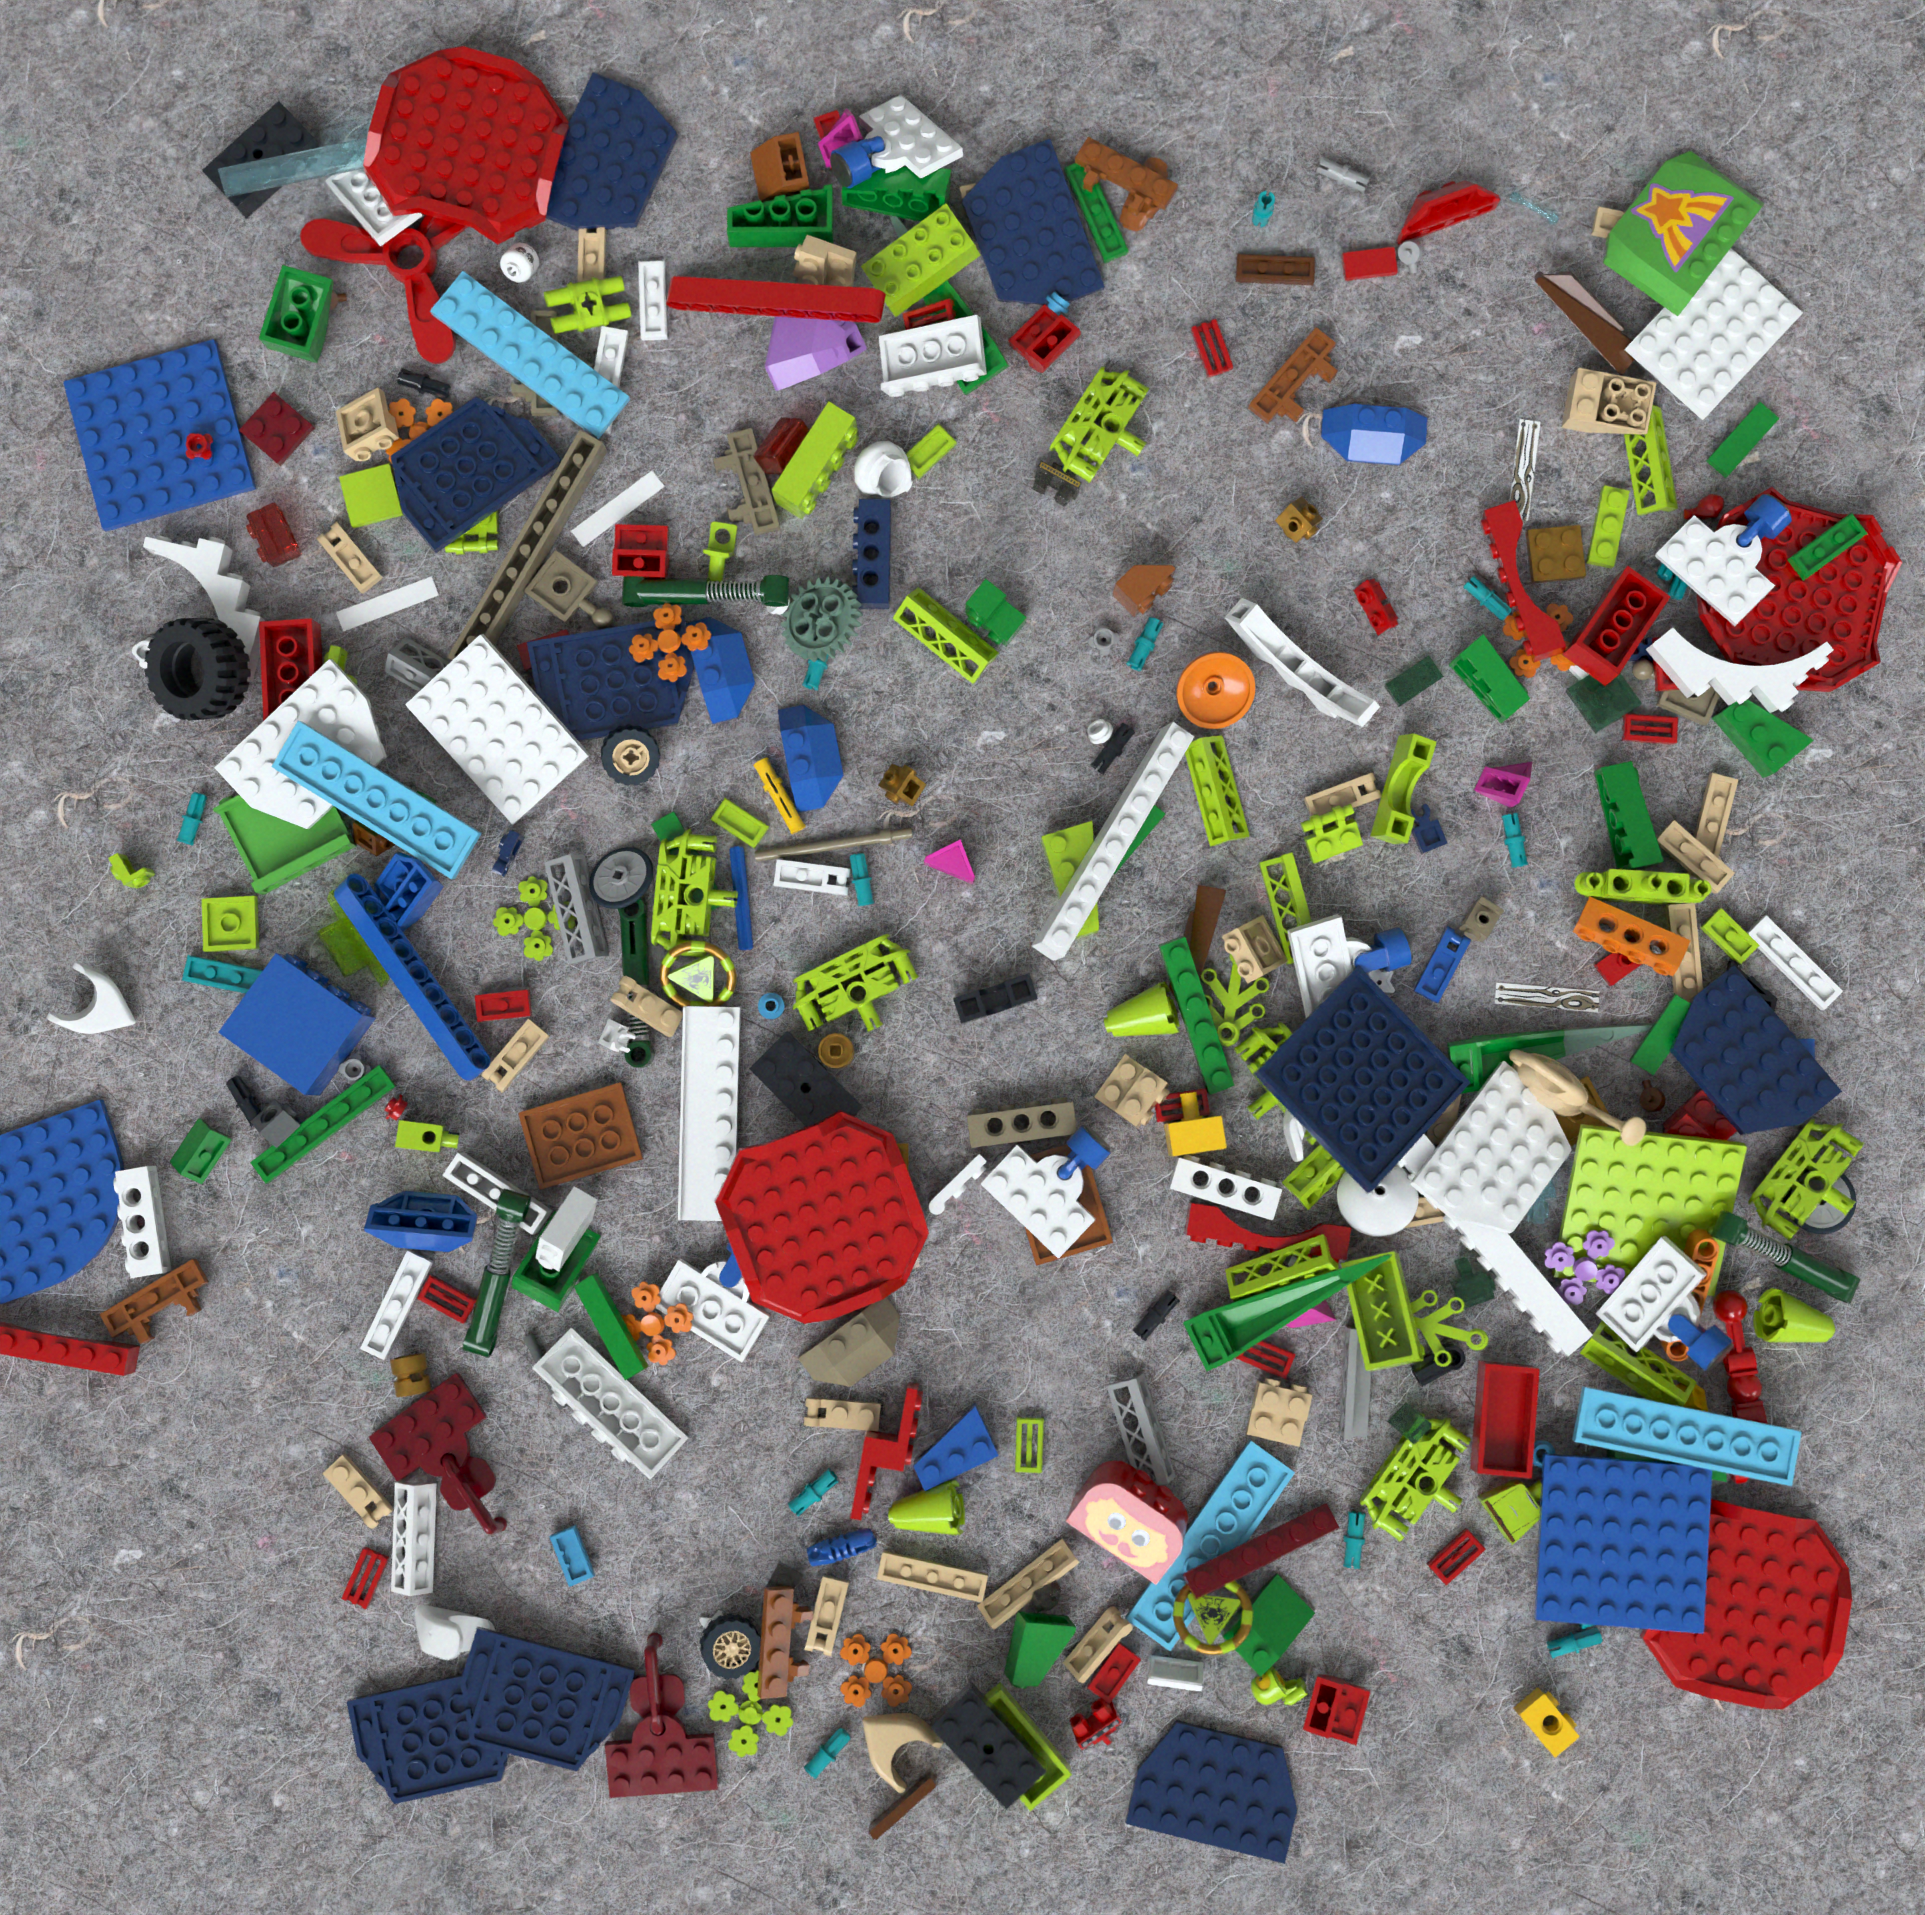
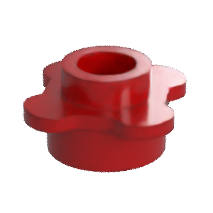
M189 434L186 438V456L189 459H195L196 457H202L205 460L212 457V452L210 451V446L213 442L212 436L209 434ZM199 444L202 445L200 449L197 448Z
M400 1094L397 1099L394 1097L390 1099L384 1108V1111L387 1112L385 1119L388 1120L391 1117L395 1121L398 1120L408 1105L402 1099L403 1095Z

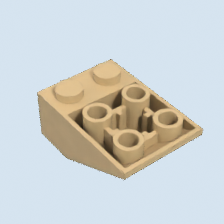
M1578 368L1570 378L1561 428L1586 433L1646 435L1656 382Z

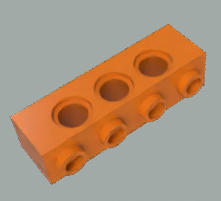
M1590 896L1573 929V933L1578 934L1577 936L1587 942L1594 941L1603 945V948L1611 953H1621L1636 964H1646L1661 975L1674 976L1691 942L1689 939ZM1599 924H1607L1611 931H1603ZM1624 935H1632L1636 942H1628ZM1650 946H1657L1661 950V954L1653 953Z

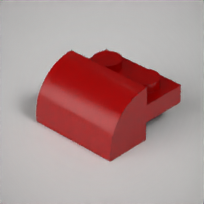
M1044 304L1008 342L1015 351L1028 361L1031 368L1039 373H1044L1081 336V332L1062 314L1058 316Z
M615 524L612 576L667 578L670 555L668 554L669 527Z
M1318 1674L1303 1730L1328 1739L1332 1737L1356 1746L1371 1690L1345 1682V1679Z

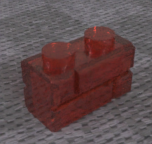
M781 417L753 454V457L766 474L775 475L776 473L781 475L810 430L800 418L790 419Z
M270 503L246 515L249 524L246 525L247 531L253 540L257 539L260 547L256 548L263 563L267 562L272 567H278L302 555L284 513L276 503Z

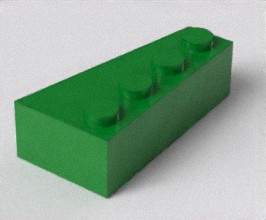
M903 166L896 171L886 173V169L881 168L873 172L870 179L852 188L843 186L842 206L921 222L944 204L949 205L951 169L940 168L920 179L908 167Z
M824 185L823 189L811 191V189L800 191V194L785 197V195L776 196L774 200L767 202L759 200L728 207L727 235L729 246L797 247L798 244L803 245L807 235L834 244L833 185Z
M1632 761L1605 766L1595 770L1594 775L1616 869L1639 870L1664 862L1639 785V773L1637 768L1633 766Z

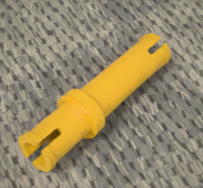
M768 757L756 762L753 766L764 783L763 789L765 792H769L791 835L804 829L806 826L782 785L784 781L781 777L777 776ZM768 774H769V776H770V778H771L773 784L775 785V787H776V789H777V791H778V794H777L776 790L774 789V786L772 785L771 781L769 780V778H768V776H767ZM781 798H782L783 802L785 803V805H786V807H787V809H788V811L790 812V814H791L792 817L789 816V814H788L786 808L784 807V805H783V803H782V801H781Z

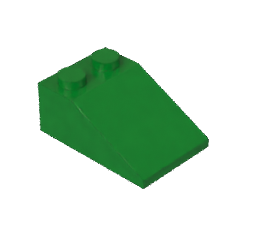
M282 265L258 339L270 350L318 363L326 337L334 281L330 278Z
M554 1211L514 1273L511 1288L558 1313L574 1288L573 1286H575L601 1236L586 1229L560 1271L553 1268H545L536 1259V1253L541 1235L557 1213Z
M1278 1573L1250 1599L1253 1609L1252 1626L1243 1643L1234 1649L1260 1677L1284 1654L1315 1614ZM1242 1607L1230 1618L1221 1631V1635L1226 1641L1232 1639L1241 1627Z

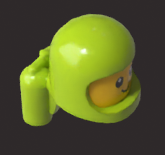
M1273 1666L1261 1677H1254L1251 1681V1692L1254 1698L1264 1705H1270L1281 1698L1285 1705H1293L1308 1695L1307 1685L1301 1677L1297 1680L1292 1679L1285 1682Z

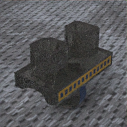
M1041 460L1036 469L1032 489L1040 494H1045L1049 486L1057 490L1054 500L1064 507L1072 499L1076 500L1082 486V482L1075 479L1077 474L1069 469L1064 472V465L1062 466L1055 461L1051 466Z

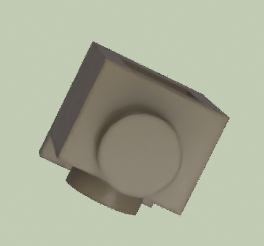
M1481 896L1473 902L1459 929L1465 932L1464 935L1469 939L1483 942L1490 935L1504 910ZM1479 918L1484 920L1486 924L1481 923Z

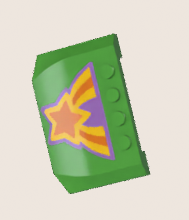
M1692 151L1686 152L1667 160L1610 231L1606 237L1605 245H1607V250L1603 263L1678 317L1763 207L1764 203Z

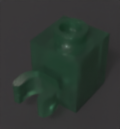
M1462 1257L1454 1260L1461 1278L1450 1281L1455 1297L1461 1298L1464 1301L1465 1309L1495 1298L1493 1291L1496 1290V1287L1490 1275H1486L1483 1271L1473 1273L1468 1258ZM1457 1300L1459 1307H1461V1302Z

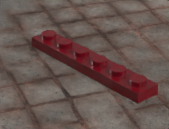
M1325 1503L1183 1573L1182 1576L1194 1599L1197 1600L1338 1530L1340 1527L1329 1506Z

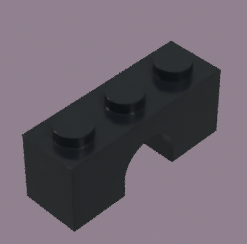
M1030 973L986 989L976 990L955 997L953 1001L961 1025L1036 1001L1038 997Z

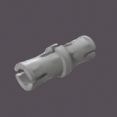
M1323 156L1316 173L1336 180L1337 184L1341 186L1346 184L1362 193L1366 191L1367 184L1371 179L1370 176L1350 169V165L1345 164L1343 166Z

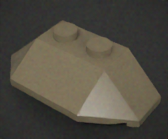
M887 1297L870 1304L798 1359L813 1380L851 1387L894 1355L900 1314Z

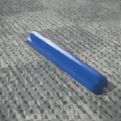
M734 846L729 849L733 891L738 892V898H734V901H738L735 908L738 948L741 951L753 949L745 853L742 846Z

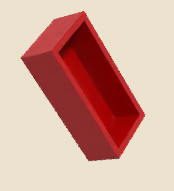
M1478 1360L1470 1469L1477 1474L1532 1479L1539 1368L1532 1365Z

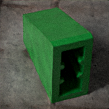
M1017 1611L1004 1674L1014 1687L1025 1689L1027 1686L1038 1687L1076 1631L1075 1624L1068 1616Z

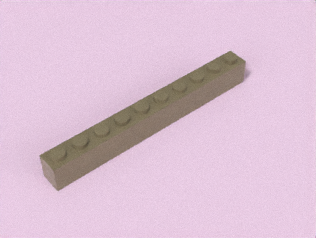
M579 430L450 651L448 659L451 661L455 659L480 634H484L495 646L523 598L525 588L537 574L608 452L603 442Z

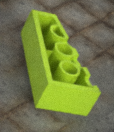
M1092 821L1041 836V843L1059 899L1094 842ZM1097 902L1075 939L1099 931Z

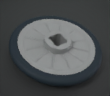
M633 847L619 848L606 854L596 864L590 876L589 889L592 898L599 905L610 909L623 908L635 903L646 893L652 882V861L645 852Z
M1806 1169L1797 1182L1803 1185L1806 1175L1810 1171ZM1842 1174L1833 1187L1856 1201V1193L1851 1181L1845 1174ZM1811 1180L1809 1182V1186L1815 1191H1820L1824 1188L1823 1183L1819 1180ZM1792 1189L1785 1196L1784 1204L1794 1192ZM1824 1201L1816 1207L1802 1226L1798 1224L1797 1218L1792 1221L1810 1233L1830 1234L1848 1224L1854 1215L1856 1203L1845 1216L1841 1211Z

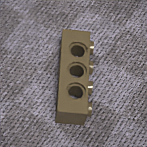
M1067 1097L1051 1099V1105L1041 1106L1040 1101L1024 1103L1025 1108L1014 1109V1104L998 1106V1112L988 1113L987 1108L971 1110L972 1115L967 1116L971 1148L1074 1134L1077 1131L1073 1102H1067ZM1044 1111L1054 1113L1056 1119L1052 1126L1047 1127L1041 1123L1040 1116ZM1019 1114H1024L1029 1119V1125L1024 1130H1018L1014 1126V1118ZM991 1118H999L1002 1121L1003 1128L999 1133L994 1134L988 1130L987 1123Z

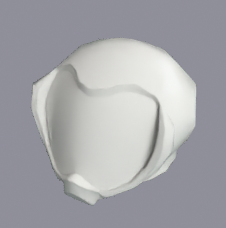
M878 441L862 450L855 462V483L863 494L870 495L872 498L885 499L897 496L903 492H908L913 484L907 455L901 447L890 441Z

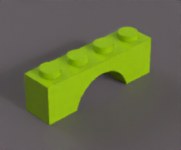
M1414 733L1398 736L1371 831V837L1391 844L1408 843L1415 820L1410 809L1412 792L1419 777L1430 767L1436 741Z

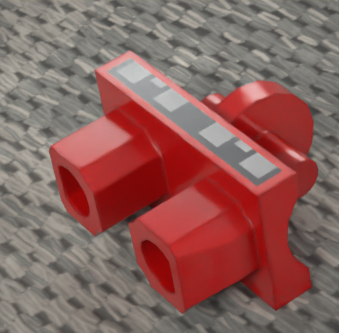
M1099 1698L1090 1707L1093 1715L1086 1719L1082 1713H1077L1070 1718L1069 1721L1076 1742L1081 1750L1092 1743L1096 1745L1101 1740L1107 1746L1112 1743L1110 1734L1116 1731V1726L1122 1723L1117 1707L1113 1702L1108 1704L1105 1700Z

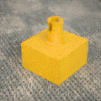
M1197 1092L1180 1094L1184 1118L1179 1122L1164 1124L1169 1156L1227 1148L1222 1116L1205 1118L1200 1116Z

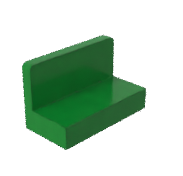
M198 1118L171 1158L170 1163L180 1175L203 1184L232 1139L228 1135L211 1128L205 1120Z

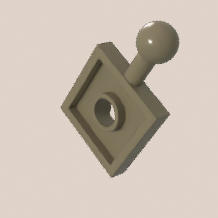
M557 550L552 553L524 590L525 594L566 624H568L579 608L592 616V621L598 628H608L613 622V614L609 609L597 608L586 600L598 585V581ZM559 581H566L568 583L567 591L562 594L556 593L554 590L555 584Z
M1641 659L1634 663L1632 673L1636 679L1647 680L1650 678L1655 681L1654 666L1649 660ZM1712 686L1695 698H1686L1680 690L1661 691L1656 705L1705 726L1711 718L1720 695Z

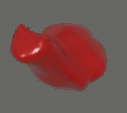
M1709 494L1703 497L1696 507L1684 509V519L1690 520L1694 515L1699 519L1717 518L1724 507L1725 501L1720 495Z

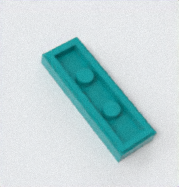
M187 955L182 981L246 994L263 970Z

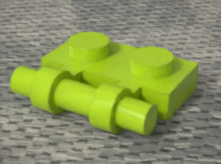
M498 510L461 535L455 542L447 545L445 552H456V555H465L466 552L479 551L480 554H485L492 550H499L498 540H489L490 534H499ZM479 535L478 541H466L465 536Z
M1351 804L1343 807L1340 805L1335 806L1330 812L1322 815L1314 814L1309 816V820L1300 823L1304 833L1313 830V834L1304 837L1310 860L1314 864L1363 845L1357 822L1354 819L1345 821V817L1354 814ZM1335 821L1336 825L1323 830V825Z

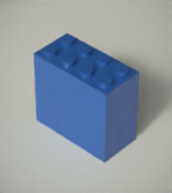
M275 953L218 1033L304 1095L320 1096L339 1070V1065L345 1062L376 1017L370 1014L372 1009L361 1001L351 1000L349 998L351 994L338 985L336 987L327 983L329 978L318 970L313 971L310 968H306L308 963L299 956H293L289 953H286V955Z

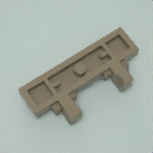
M531 311V323L558 342V333L554 334L550 320L551 318L558 317V312ZM511 382L513 397L525 398L526 402H531L532 416H559L558 409L523 383L515 385Z
M752 428L727 434L730 449L724 451L725 456L713 459L716 473L719 470L725 469L730 471L732 469L733 474L738 475L744 499H741L742 505H739L734 510L727 508L730 523L744 520L745 524L751 523L755 536L780 530Z

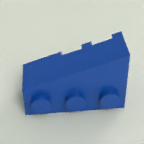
M976 1402L914 1461L913 1467L925 1491L999 1456L997 1447Z

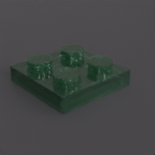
M1621 673L1606 686L1591 675H1588L1565 691L1595 734L1642 704Z

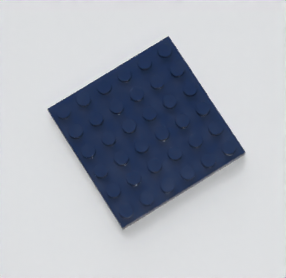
M1359 966L1354 968L1253 1073L1367 1193L1372 1192L1471 1083Z

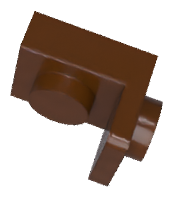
M353 821L354 842L377 857L395 846L393 842L359 821Z

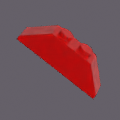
M1466 180L1458 183L1455 181L1448 182L1441 189L1434 192L1426 190L1417 195L1396 240L1397 244L1400 245L1406 240H1414L1496 209L1500 202V197L1498 194Z

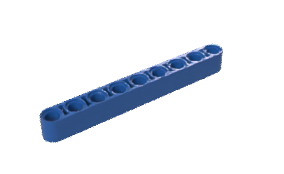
M352 873L348 875L334 891L336 901L458 1075L467 1081L474 1080L490 1066L491 1061L488 1053L367 880L360 874Z

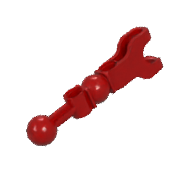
M1725 1290L1720 1292L1713 1300V1311L1715 1316L1725 1323L1726 1334L1734 1341L1733 1348L1723 1358L1725 1372L1729 1376L1727 1392L1733 1400L1731 1401L1732 1415L1736 1418L1767 1424L1763 1400L1759 1398L1762 1392V1384L1755 1375L1758 1374L1756 1356L1752 1347L1745 1346L1741 1320L1747 1314L1748 1304L1741 1293L1735 1290ZM1730 1474L1735 1484L1745 1483L1749 1479V1477Z

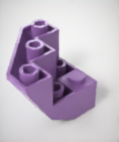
M775 317L765 369L775 390L778 391L820 375L865 351L867 347L855 322Z

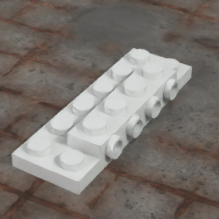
M572 1328L532 1368L552 1387L551 1389L554 1391L552 1397L561 1406L567 1403L574 1410L572 1416L582 1425L587 1422L594 1429L591 1434L599 1442L604 1443L606 1440L613 1447L611 1453L619 1461L623 1462L625 1459L628 1462L631 1461L650 1480L688 1439L681 1430L629 1381L624 1380L623 1376Z

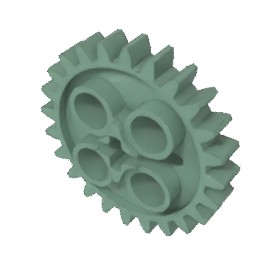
M818 577L816 585L809 580L807 581V589L799 586L800 594L798 596L791 594L794 601L789 603V611L781 614L787 619L780 623V626L786 629L781 634L787 639L785 644L795 654L805 660L809 658L816 662L817 658L825 662L827 654L834 659L836 650L844 653L843 645L845 643L850 646L852 645L849 638L850 636H858L854 631V627L862 625L856 618L863 616V613L858 610L861 603L856 600L857 594L839 579L833 581L830 577H827L824 582Z

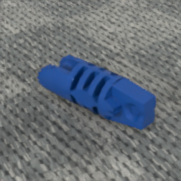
M863 1528V1530L850 1531L847 1534L825 1539L807 1548V1555L812 1567L831 1564L874 1549L877 1545V1540L870 1528Z

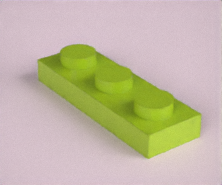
M1606 485L1601 488L1586 560L1587 564L1610 569L1615 566L1630 493L1629 490Z

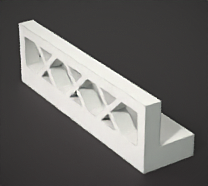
M402 1481L395 1482L391 1592L407 1596L433 1593L437 1483L413 1484ZM405 1490H407V1503L404 1499ZM404 1519L406 1521V1530L403 1527ZM403 1546L405 1548V1558L402 1554ZM402 1574L404 1576V1586H401Z

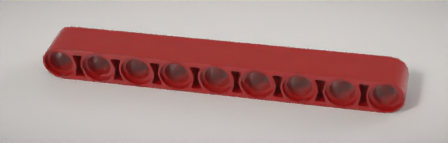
M673 276L670 280L666 305L682 311L879 323L882 318L886 294L881 290L865 287Z

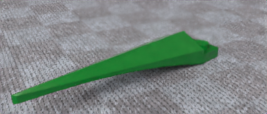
M1391 1254L1209 1309L1184 1321L1183 1324L1206 1372L1233 1360L1388 1260Z

